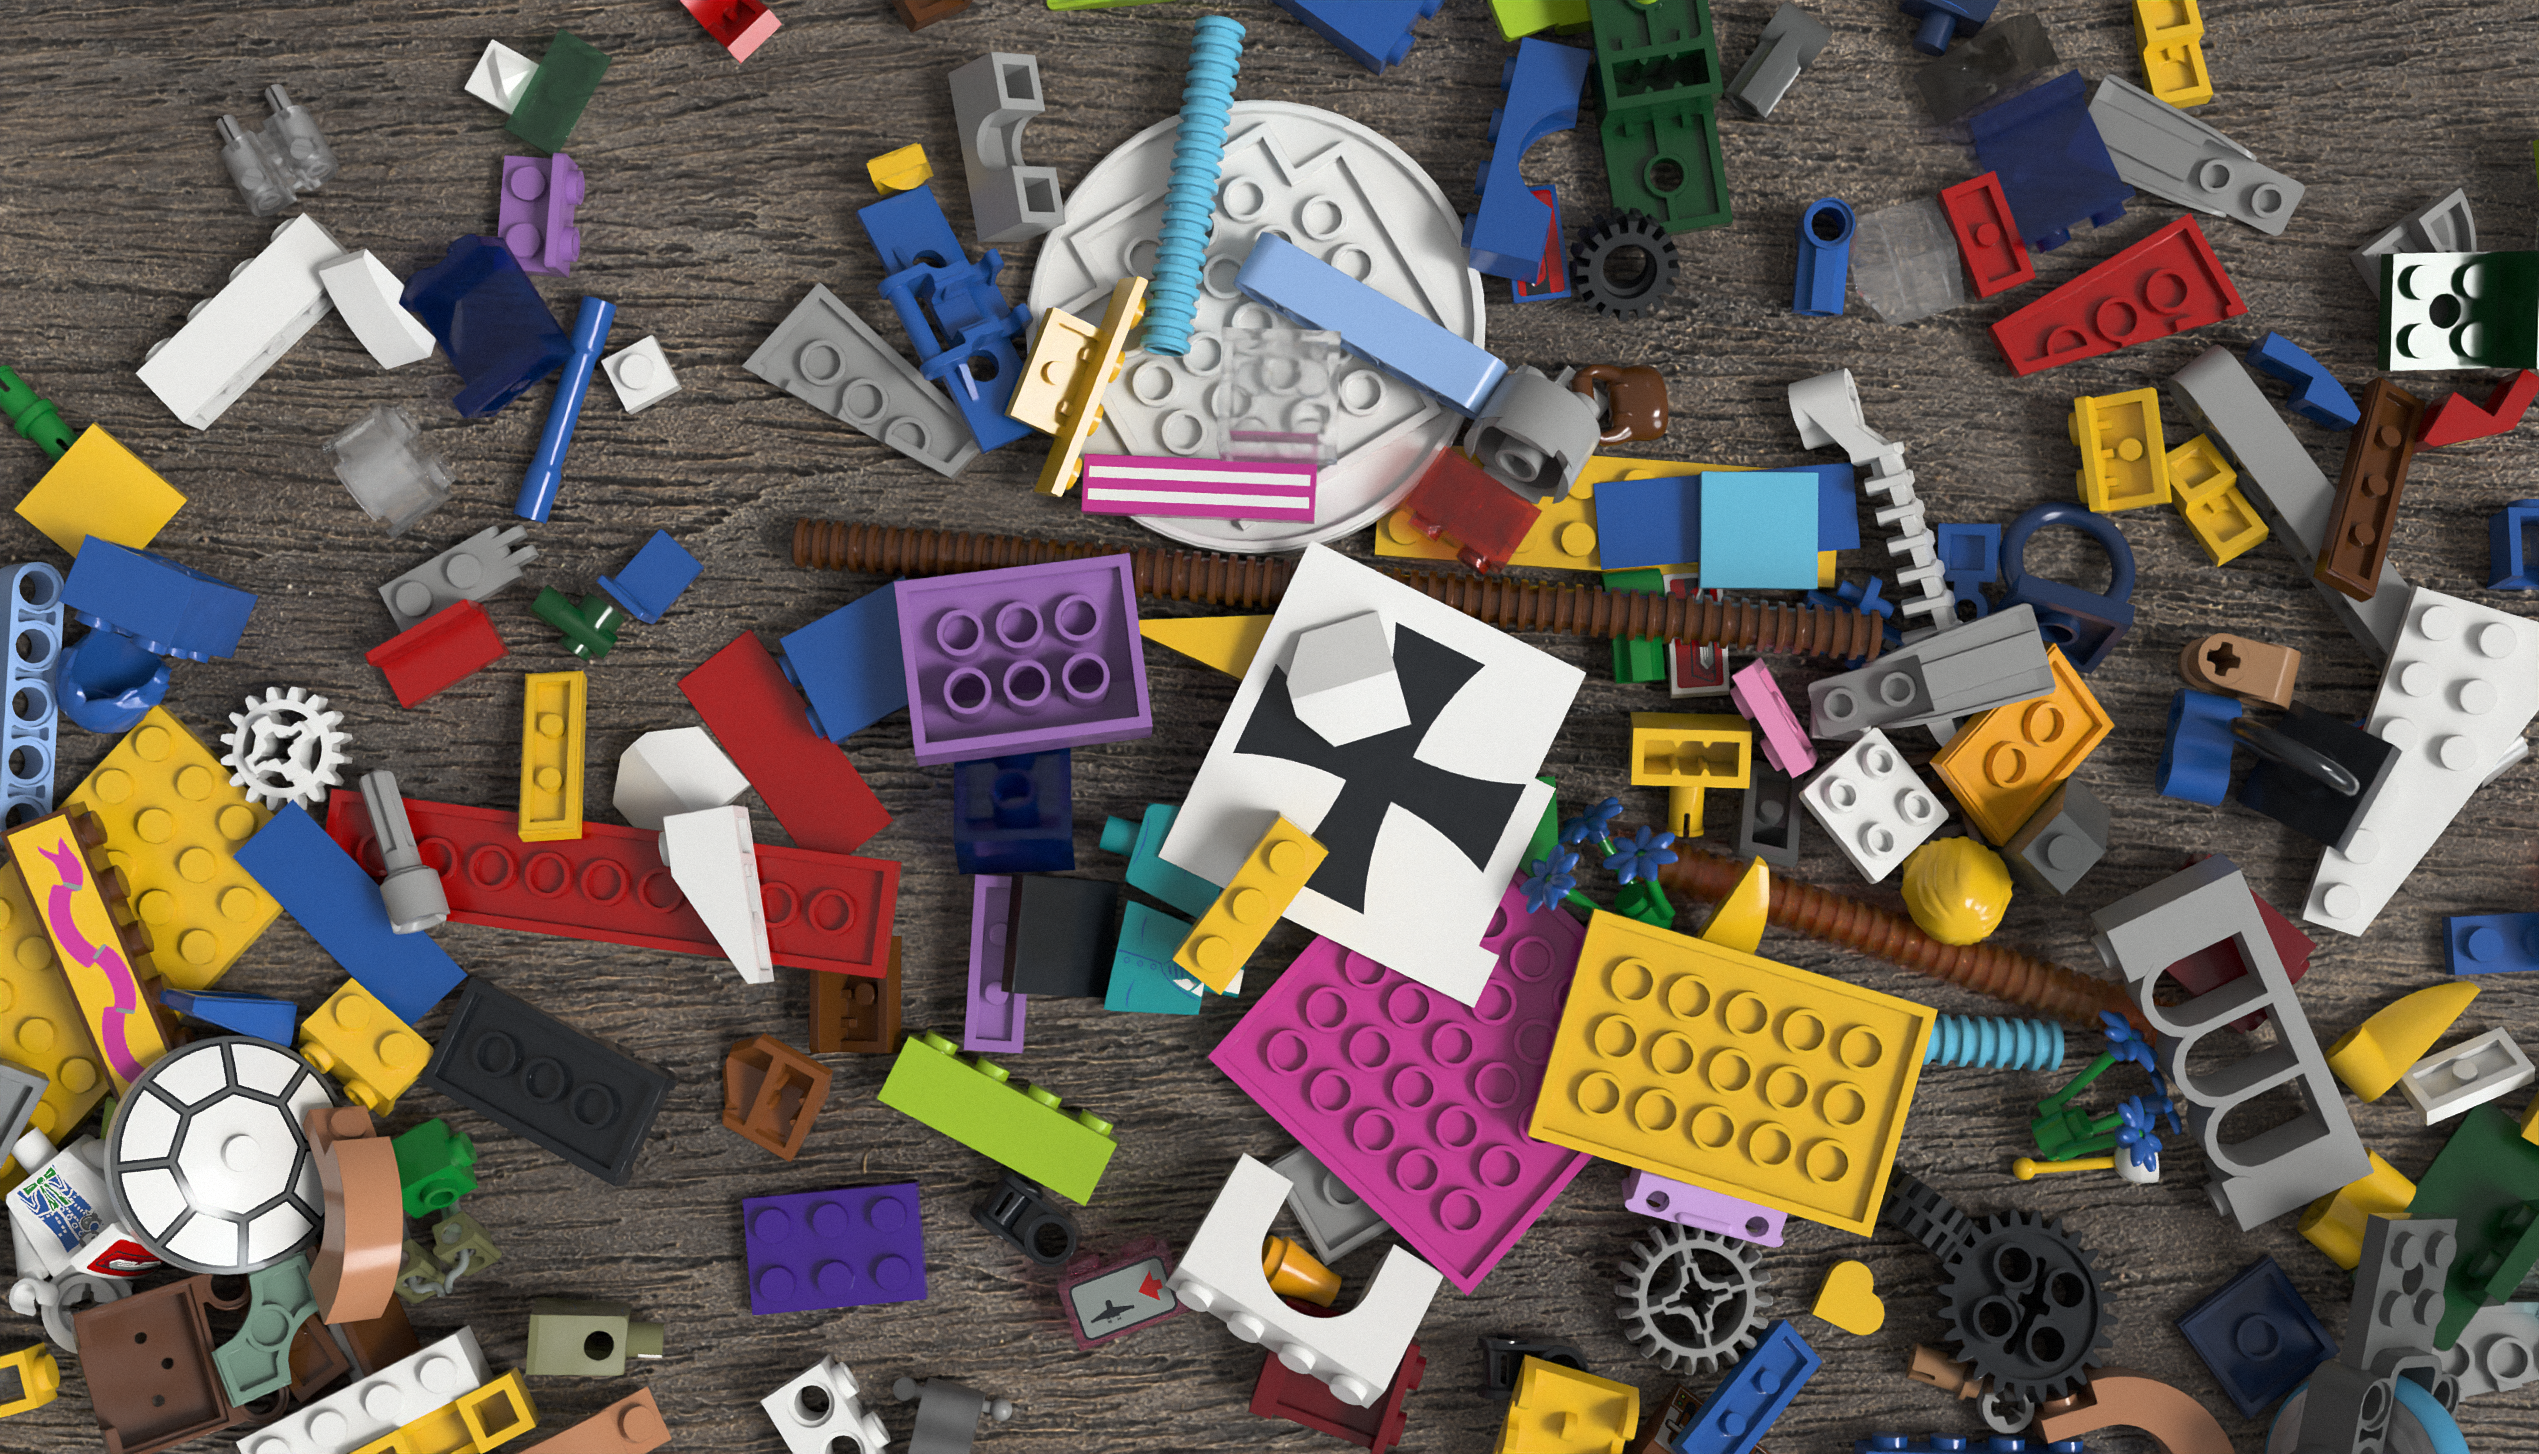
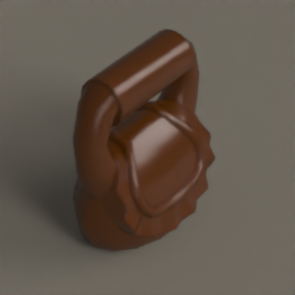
M1592 364L1577 371L1569 381L1570 392L1584 393L1594 401L1592 378L1602 380L1606 385L1604 393L1607 394L1610 415L1608 422L1611 424V429L1601 432L1599 446H1614L1635 441H1653L1661 438L1666 432L1668 425L1667 393L1662 375L1654 367L1639 364L1623 369L1610 364Z

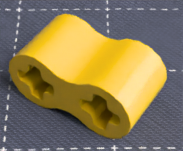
M2364 1147V1150L2374 1173L2317 1198L2306 1209L2297 1226L2300 1234L2344 1270H2350L2359 1264L2369 1213H2403L2416 1193V1186L2369 1147Z

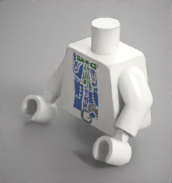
M35 1127L19 1139L10 1153L30 1175L29 1178L5 1196L6 1204L9 1207L8 1214L19 1279L10 1291L9 1303L17 1313L34 1316L36 1314L34 1306L35 1297L39 1304L53 1306L58 1301L60 1292L54 1284L45 1282L44 1279L49 1273L53 1278L59 1275L71 1265L69 1260L112 1223L120 1220L110 1200L104 1173L106 1140H96L93 1136L84 1134L62 1152H59L38 1127Z

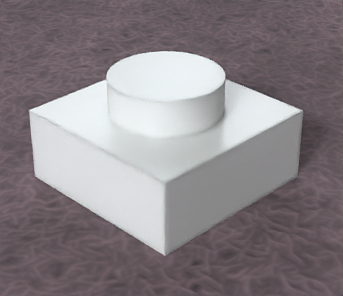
M653 335L601 361L626 411L631 415L682 389L657 338Z

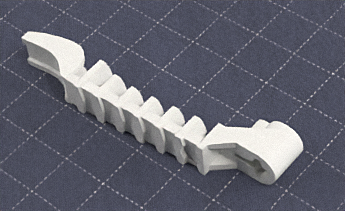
M1847 368L1790 383L1788 386L1790 407L1806 450L1838 442L1849 453L1853 465L1860 467L1871 464L1874 476L1864 479L1867 496L1871 497L1891 492L1894 504L1875 509L1878 525L1882 527L1901 522L1905 534L1890 537L1886 540L1889 555L1893 557L1911 552L1915 564L1897 568L1896 574L1899 586L1905 587L1922 583L1925 595L1901 601L1904 618L1907 619L1932 613L1936 624L1901 633L1902 642L1908 644L1930 634L1964 623L1957 619L1953 607L1955 604L1954 593L1947 589L1943 578L1945 573L1944 563L1937 559L1933 549V544L1935 543L1934 533L1926 528L1922 516L1925 512L1923 501L1915 496L1912 484L1915 482L1912 470L1906 469L1902 457L1905 451L1903 441L1891 443L1865 425L1857 389L1852 375ZM1962 716L1926 725L1937 742L1944 747L1964 725Z

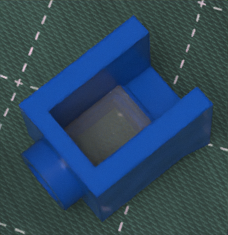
M2539 499L2514 500L2506 504V509L2489 518L2491 571L2486 589L2539 590Z

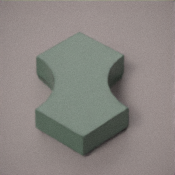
M306 1249L272 1266L247 1273L250 1285V1304L246 1318L237 1333L227 1343L210 1353L231 1408L238 1407L292 1383L288 1357L293 1337L305 1319L319 1310L308 1279L312 1265L306 1255Z

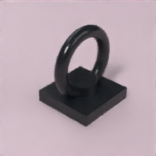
M2295 699L2290 704L2289 710L2286 711L2276 731L2243 717H2233L2225 725V733L2231 741L2260 758L2236 801L2341 854L2345 853L2403 752L2385 740Z

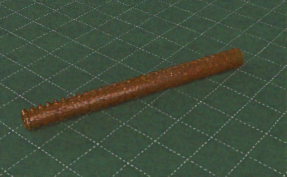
M1675 841L1665 849L1675 852L1678 860L1670 864H1657L1660 886L1661 884L1668 885V891L1674 894L1679 889L1685 891L1686 898L1694 899L1696 895L1702 896V902L1711 905L1713 901L1720 902L1746 869L1744 868V863L1736 859L1731 864L1726 862L1725 855L1718 854L1715 858L1709 857V851L1701 848L1697 853L1692 851L1691 844L1683 843L1681 847L1674 845ZM1769 871L1767 918L1771 919V924L1779 928L1785 923L1788 924L1789 931L1797 933L1800 929L1805 930V935L1812 939L1817 935L1823 936V941L1827 944H1832L1837 940L1840 941V947L1849 950L1852 946L1857 947V952L1864 956L1871 951L1874 952V957L1877 960L1884 961L1889 957L1893 965L1901 967L1904 963L1909 964V969L1916 973L1923 968L1926 969V975L1935 978L1941 974L1943 975V980L1950 984L1960 980V985L1963 988L1971 989L1975 985L1978 987L1979 993L1987 995L1993 991L1995 992V997L2002 1001L2012 997V1002L2015 1005L2022 1006L2027 1002L2030 1009L2036 1012L2046 1008L2049 1016L2056 1018L2060 1014H2064V1019L2070 1023L2080 1019L2081 1025L2088 1029L2098 1025L2101 1033H2104V1029L2109 1026L2098 1013L2101 1010H2107L2112 1014L2118 1011L2125 1015L2131 1029L2138 1028L2144 1032L2145 1038L2143 1041L2146 1043L2150 1042V1046L2155 1049L2158 1029L2154 1028L2127 996L2125 987L2121 984L2115 983L2109 987L2105 979L2098 977L2091 981L2090 975L2084 972H2080L2075 976L2071 968L2063 966L2057 970L2056 965L2048 960L2041 965L2037 957L2028 955L2023 959L2021 958V953L2014 949L2004 953V948L2001 945L1993 944L1989 948L1983 939L1980 942H1974L1972 945H1945L1924 933L1916 925L1912 916L1908 915L1903 920L1900 919V914L1897 911L1890 910L1887 914L1882 913L1881 906L1873 904L1869 909L1865 907L1863 900L1855 899L1851 903L1848 902V897L1845 894L1839 893L1836 897L1830 896L1829 889L1822 887L1817 892L1813 890L1811 883L1804 882L1801 886H1798L1794 878L1787 876L1783 881L1778 879L1777 872ZM1638 875L1634 877V881L1640 883L1644 880L1643 877ZM2152 995L2153 1003L2156 1006H2177L2174 1001L2166 1000L2161 1004L2160 998Z

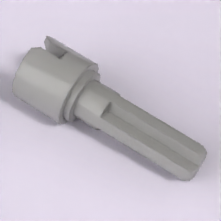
M376 770L362 776L359 786L388 874L384 879V883L379 888L393 933H415L439 925L446 921L447 914L451 912L437 870L427 865H422L394 774L391 771Z

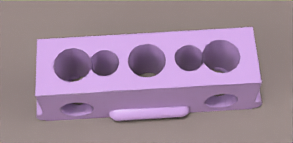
M1632 1167L1629 1178H1624L1621 1182L1625 1207L1629 1211L1773 1248L1780 1247L1784 1242L1781 1231L1788 1213ZM1646 1200H1653L1661 1206L1652 1207ZM1747 1224L1755 1228L1758 1232H1750L1745 1225Z

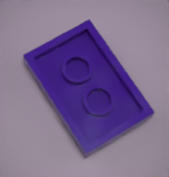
M919 1180L746 1196L742 1199L752 1315L924 1300L929 1296Z

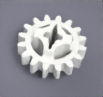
M292 686L287 697L282 688L269 687L266 692L267 702L257 696L245 698L250 712L247 715L231 712L229 718L238 726L235 734H222L220 739L226 744L233 745V753L220 759L221 765L236 766L238 770L230 779V785L232 787L249 785L250 788L245 800L249 803H258L267 797V810L281 811L285 807L286 802L289 803L292 799L303 810H306L307 796L314 802H325L328 800L327 792L323 786L326 783L342 786L344 779L335 772L338 764H352L353 759L347 754L340 753V745L353 739L351 733L336 731L335 726L344 718L342 712L329 711L324 713L323 711L328 701L326 697L314 694L307 700L306 689ZM293 710L303 714L308 719L291 725L287 718L280 716L279 712ZM255 734H256L255 743H254V749H253V753H252L253 740H254V737H255ZM283 739H292L294 742L288 748L290 760L279 759L280 754L286 749ZM320 745H322L321 758L319 764H317ZM282 773L286 780L292 781L295 786L281 788L269 783L265 779Z

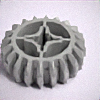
M1669 1221L1668 1225L1671 1235L1664 1238L1662 1232L1652 1224L1647 1228V1232L1655 1243L1648 1250L1637 1240H1633L1629 1245L1633 1252L1641 1257L1638 1264L1636 1265L1628 1260H1620L1618 1264L1620 1271L1633 1277L1632 1282L1614 1283L1613 1287L1616 1295L1629 1297L1632 1300L1615 1308L1616 1315L1620 1319L1637 1318L1624 1330L1625 1335L1630 1341L1647 1335L1639 1349L1645 1358L1653 1356L1662 1347L1659 1364L1663 1369L1670 1370L1678 1356L1681 1355L1682 1370L1687 1375L1694 1374L1698 1357H1702L1703 1364L1709 1373L1718 1371L1716 1354L1723 1352L1731 1364L1739 1362V1355L1732 1346L1740 1340L1746 1347L1753 1349L1757 1345V1341L1746 1332L1747 1328L1751 1324L1759 1329H1766L1769 1323L1764 1316L1754 1312L1755 1306L1767 1307L1773 1304V1297L1769 1293L1755 1291L1756 1287L1771 1281L1770 1273L1762 1269L1750 1271L1762 1259V1254L1756 1248L1748 1249L1739 1254L1746 1240L1729 1236L1724 1241L1725 1235L1711 1231L1705 1234V1230L1689 1226V1232H1684L1683 1224ZM1691 1248H1704L1723 1255L1730 1262L1735 1274L1725 1277L1720 1273L1715 1275L1701 1274L1697 1262L1693 1259ZM1674 1254V1259H1672L1674 1264L1672 1280L1666 1286L1655 1289L1654 1295L1647 1296L1648 1286L1653 1273L1666 1258ZM1688 1274L1701 1289L1706 1290L1705 1297L1699 1296L1703 1301L1696 1305L1698 1315L1684 1299H1680L1681 1291L1688 1293L1683 1288L1686 1284L1690 1283ZM1738 1293L1737 1303L1731 1317L1719 1330L1712 1334V1330H1714L1712 1323L1714 1309L1719 1303L1732 1299V1294ZM1663 1311L1665 1315L1679 1313L1685 1315L1689 1326L1693 1329L1695 1339H1680L1664 1333L1654 1325L1650 1314Z

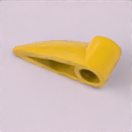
M1756 855L1693 937L1750 954L1755 953L1764 931L1769 906V869L1766 862L1760 856Z
M2466 980L2433 986L2407 995L2383 1008L2361 1025L2354 1027L2341 1036L2323 1055L2325 1062L2363 1103L2372 1102L2390 1089L2412 1067L2481 990L2475 984Z

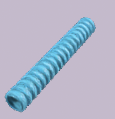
M1204 16L1196 19L1194 29L1199 35L1193 37L1191 47L1196 52L1190 54L1188 64L1193 70L1188 71L1185 77V82L1190 87L1184 89L1182 99L1187 105L1182 106L1179 112V116L1184 122L1178 124L1176 134L1181 140L1175 141L1173 151L1178 157L1171 160L1170 169L1175 174L1169 176L1167 186L1172 191L1166 194L1164 198V204L1169 209L1161 215V222L1166 226L1160 229L1158 233V239L1163 243L1162 246H1158L1155 250V257L1159 259V263L1153 265L1152 274L1157 278L1156 281L1151 282L1148 291L1153 294V299H1149L1146 302L1145 309L1150 312V316L1145 317L1142 326L1147 330V334L1141 335L1139 344L1149 352L1164 356L1181 357L1189 354L1192 345L1187 342V337H1191L1195 329L1190 324V320L1196 318L1198 311L1193 306V302L1200 299L1201 292L1196 289V285L1201 284L1204 274L1199 271V267L1206 264L1207 257L1202 253V250L1207 249L1210 239L1205 236V232L1212 229L1213 222L1208 218V215L1213 214L1216 207L1211 197L1218 194L1219 186L1214 183V180L1219 179L1222 172L1217 162L1223 161L1225 151L1220 148V145L1225 144L1228 134L1223 128L1229 126L1231 116L1226 110L1233 107L1234 99L1229 93L1235 91L1237 81L1232 76L1238 74L1240 64L1235 58L1240 57L1243 47L1238 41L1243 40L1246 29L1239 22L1223 16Z
M1939 1014L1937 1019H1935L1922 1065H1928L1931 1059H1935L1937 1065L1947 1066L1949 1061L1953 1060L1955 1066L1965 1067L1967 1062L1971 1061L1973 1067L1983 1068L1986 1062H1989L1994 1069H2001L2004 1063H2007L2012 1070H2019L2022 1064H2025L2030 1071H2038L2040 1066L2043 1065L2046 1071L2056 1072L2062 1063L2064 1055L2063 1029L2057 1020H2048L2045 1025H2042L2039 1019H2030L2027 1024H2024L2021 1018H2012L2009 1023H2006L2003 1017H1993L1991 1022H1987L1985 1016H1975L1973 1021H1969L1966 1015H1957L1955 1020H1951L1948 1014Z

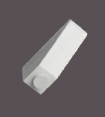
M729 805L663 817L665 831L659 834V851L664 865L671 867V874L747 984L774 982L748 807Z

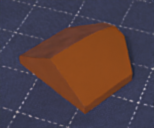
M766 1033L737 1041L732 1045L722 1069L725 1109L722 1112V1123L725 1127L781 1158L792 1162L828 1098L833 1070Z

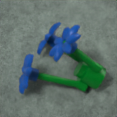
M1612 796L1604 799L1597 806L1588 804L1583 810V817H1573L1564 822V829L1558 835V845H1555L1550 851L1547 861L1545 862L1537 858L1532 861L1531 868L1536 877L1526 880L1519 889L1522 895L1529 896L1526 903V911L1529 914L1534 913L1543 902L1549 910L1553 911L1557 906L1558 899L1562 898L1567 899L1588 915H1591L1593 907L1604 910L1573 888L1576 884V879L1567 873L1577 863L1579 854L1571 852L1564 855V847L1560 845L1570 839L1575 845L1587 837L1590 844H1597L1606 859L1603 862V867L1613 869L1618 876L1619 884L1625 887L1617 894L1614 900L1615 914L1669 929L1673 921L1672 917L1675 915V910L1669 904L1658 881L1657 864H1670L1678 860L1675 852L1665 849L1674 841V833L1664 832L1653 837L1650 827L1644 825L1637 831L1635 843L1626 837H1616L1612 845L1607 837L1610 831L1605 820L1623 811V806L1617 804L1619 800ZM1636 875L1643 877L1647 887L1637 883L1634 877Z
M2101 1010L2098 1014L2109 1026L2104 1029V1033L2111 1038L2106 1043L2107 1050L2058 1093L2037 1103L2042 1115L2031 1120L2032 1132L2043 1154L2053 1162L2058 1159L2064 1162L2079 1154L2119 1146L2121 1149L2130 1148V1158L2133 1167L2139 1166L2143 1162L2149 1172H2153L2156 1169L2154 1153L2160 1152L2163 1147L2158 1137L2153 1133H2149L2155 1126V1117L2166 1113L2176 1136L2182 1132V1121L2175 1110L2174 1102L2167 1096L2168 1088L2160 1071L2154 1065L2158 1061V1053L2153 1047L2143 1041L2145 1038L2144 1032L2138 1028L2131 1029L2127 1018L2121 1012L2115 1011L2112 1014L2107 1010ZM2126 1058L2130 1061L2137 1058L2149 1071L2156 1092L2140 1097L2141 1101L2136 1095H2131L2129 1105L2118 1103L2117 1112L2093 1121L2089 1120L2087 1114L2080 1106L2076 1105L2069 1108L2064 1105L2116 1059L2122 1062ZM2117 1126L2114 1133L2094 1137L2096 1133Z

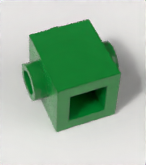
M438 1117L411 1127L405 1134L391 1141L400 1177L403 1209L415 1219L435 1209L450 1206L460 1196L478 1187L472 1164L476 1163L478 1158L471 1140L463 1131L458 1133L453 1131Z

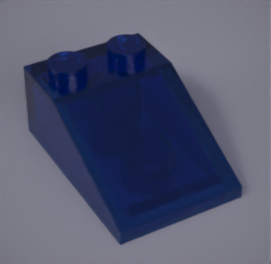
M1072 747L954 762V847L959 875L1076 870Z

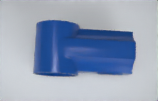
M1834 197L1821 198L1814 202L1797 220L1795 227L1797 253L1791 313L1813 317H1840L1843 315L1849 244L1856 226L1855 215L1850 206L1843 200ZM1825 214L1835 220L1838 226L1836 240L1824 241L1814 234L1811 224L1813 216Z

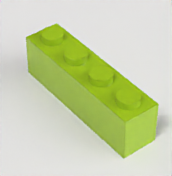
M928 1029L925 1037L918 1033L908 1037L877 1097L878 1100L1086 1206L1120 1140L1119 1137L1110 1133L1114 1126L1113 1123L1086 1109H1083L1080 1116H1077L1059 1107L1062 1097L1039 1084L1031 1082L1028 1090L1007 1080L1011 1072L1009 1069L991 1059L979 1056L977 1062L974 1063L955 1053L959 1044L936 1031Z

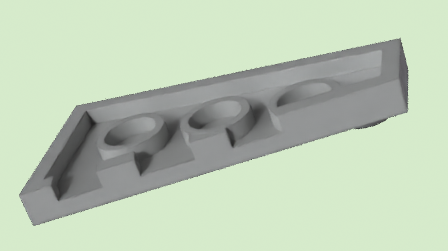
M820 282L742 365L746 371L952 481L980 452L956 405L929 380H925L917 369Z
M2509 1298L2505 1305L2481 1307L2449 1351L2440 1352L2432 1347L2431 1354L2437 1355L2441 1359L2442 1371L2455 1375L2459 1380V1402L2466 1401L2465 1397L2489 1391L2504 1392L2520 1388L2522 1383L2539 1379V1298Z

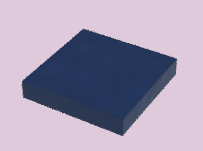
M2263 1254L2173 1321V1324L2239 1414L2247 1420L2315 1371L2320 1363L2331 1359L2341 1351L2272 1256Z

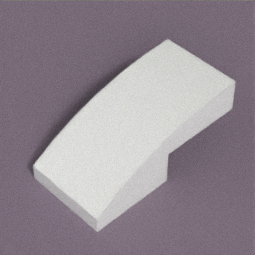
M367 249L321 263L318 272L338 311L359 341L386 370L431 357L436 338L399 304L404 285Z

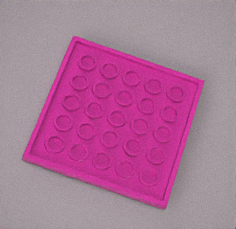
M1518 867L1479 944L1480 947L1499 955V958L1474 1008L1319 934L1208 1056L1215 1065L1467 1296L1594 1156L1527 1135L1529 1122L1586 929L1558 903L1556 908L1551 911L1543 902L1534 913L1529 914L1526 911V903L1529 896L1522 895L1519 889L1530 878Z

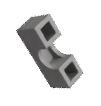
M989 52L949 72V83L978 242H1024L1066 224L1056 167L1026 166L1021 154V136L1026 123L1032 117L1045 112L1035 55Z

